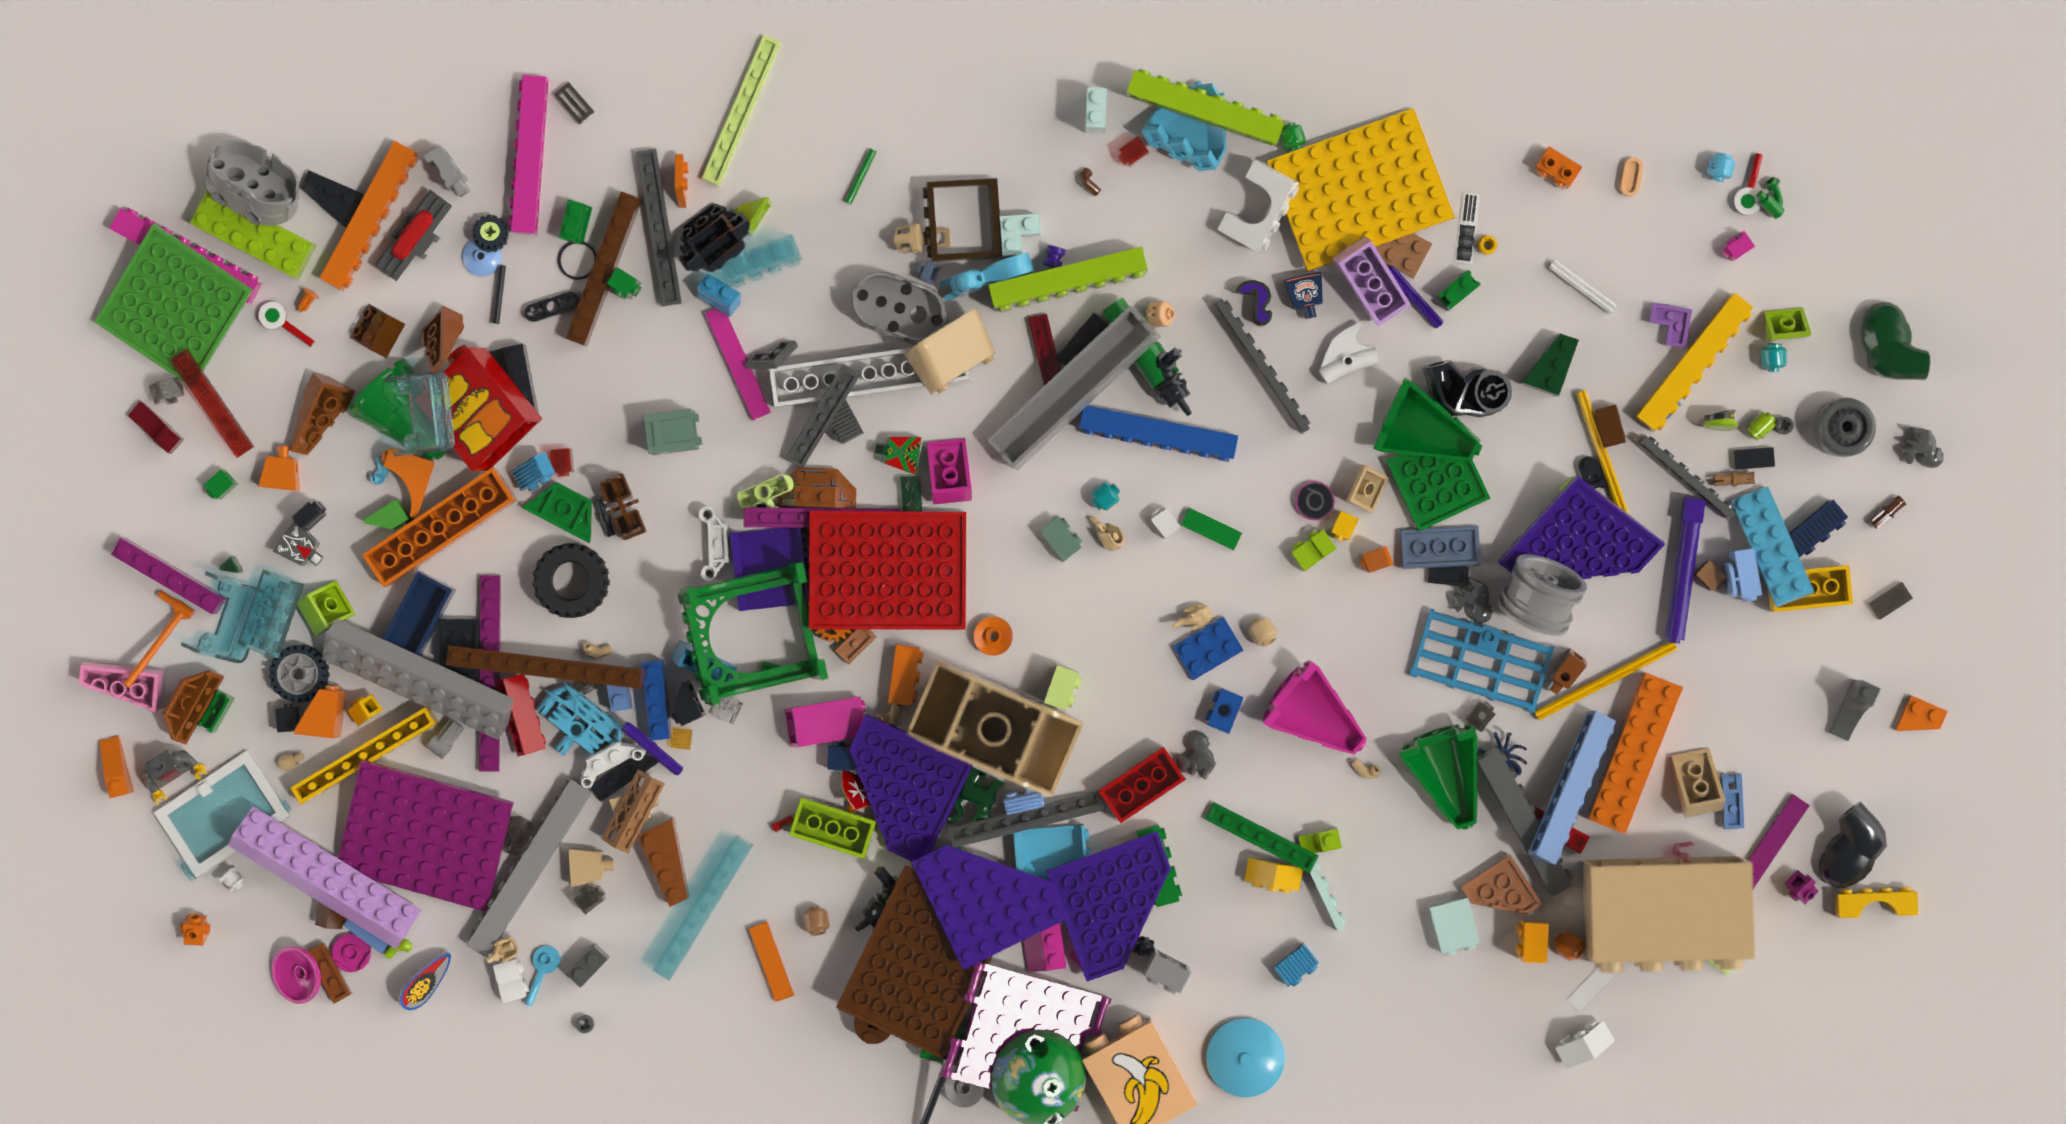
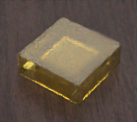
M672 728L671 748L690 750L693 730Z

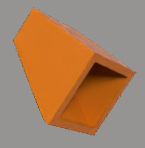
M329 685L325 686V689H319L295 728L294 734L331 739L341 737L347 690H341V686Z

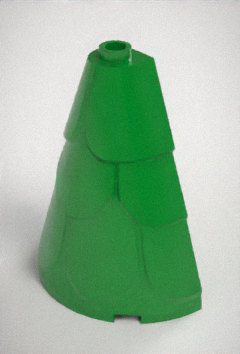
M401 359L394 363V369L387 368L371 381L353 400L356 404L354 406L351 404L347 412L354 419L400 442L402 446L428 459L439 460L446 454L444 450L448 446L444 436L415 401L422 393V390L411 365L406 359Z
M1404 378L1373 449L1380 452L1411 454L1413 456H1434L1438 459L1473 460L1474 455L1479 456L1483 445L1480 444L1481 440L1457 417H1453L1413 381Z
M1459 724L1429 731L1414 738L1413 744L1409 745V743H1406L1399 751L1402 761L1420 781L1421 786L1435 800L1436 806L1457 830L1461 828L1466 830L1473 827L1477 819L1478 736L1475 727L1469 724H1465V728H1460Z

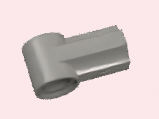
M450 718L439 734H436L431 739L426 748L440 759H443L451 750L452 744L462 733L464 727Z

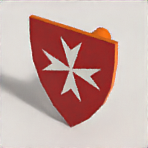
M843 770L841 783L843 792L849 802L846 807L847 810L852 812L853 810L856 811L871 806L860 777Z

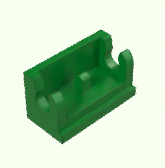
M217 689L197 725L205 727L206 731L210 733H215L235 698Z

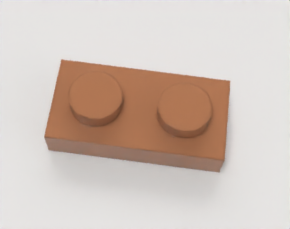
M855 630L835 651L850 664L877 636L871 630Z

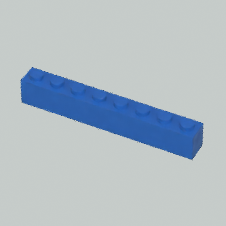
M1086 406L1083 409L1079 429L1083 430V434L1094 436V433L1097 432L1102 433L1103 438L1113 439L1114 436L1122 437L1121 441L1133 443V440L1141 441L1140 445L1152 447L1153 443L1160 445V449L1171 451L1173 447L1178 448L1179 453L1190 455L1191 451L1198 452L1199 457L1210 458V455L1218 456L1217 460L1224 462L1234 459L1238 435Z

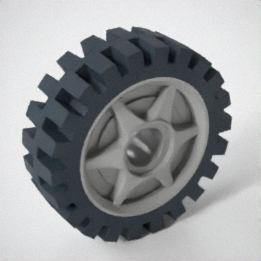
M307 645L289 646L278 652L271 662L272 665L269 668L270 684L281 698L289 702L304 703L311 701L319 689H325V686L328 685V678L330 677L328 672L329 665H327L326 661L322 660V653ZM298 668L302 669L304 673L301 679L295 676V671Z

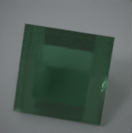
M235 556L229 557L219 566L221 571L243 572V568Z

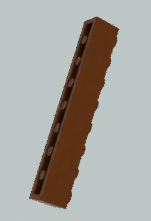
M622 191L620 192L566 339L586 347L588 346L610 287L607 282L620 261L642 202L640 198Z

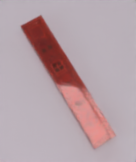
M186 349L172 358L170 361L235 456L239 458L254 448V445L190 351Z

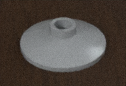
M947 1078L945 1082V1094L948 1100L958 1107L967 1108L979 1102L984 1092V1087ZM963 1083L968 1085L967 1090L961 1089Z

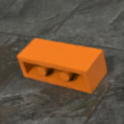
M896 644L888 703L912 706L913 702H917L918 691L914 689L915 683H919L921 671H917L918 663L922 664L923 652H920V647Z

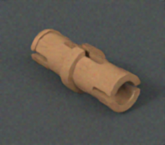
M1734 471L1732 474H1714V486L1732 485L1737 487V485L1755 484V473H1737Z

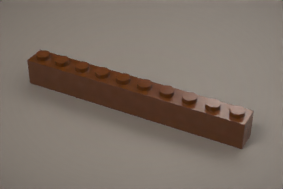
M448 646L446 665L636 689H644L646 669L459 646Z

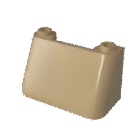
M976 308L919 342L905 357L932 395L936 391L940 394L948 389L947 384L977 364L983 362L986 365L994 360L995 350L981 316Z

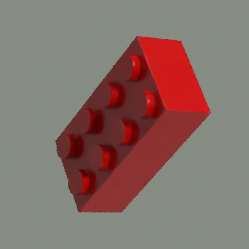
M1162 746L1098 791L1121 824L1186 779L1165 747Z

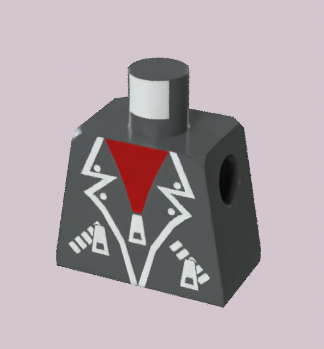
M295 521L273 549L274 553L301 566H304L308 560L318 566L324 558L316 551L320 542L308 530H302Z

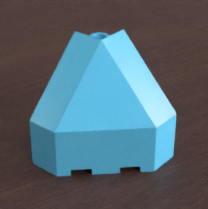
M1199 80L1188 87V89L1194 91L1195 88L1207 91L1206 95L1214 97V94L1225 97V93H1219L1214 83L1202 84ZM1160 107L1152 111L1142 130L1151 147L1155 149L1160 147L1168 151L1169 156L1181 162L1185 160L1193 164V168L1198 171L1217 169L1227 150L1226 130Z

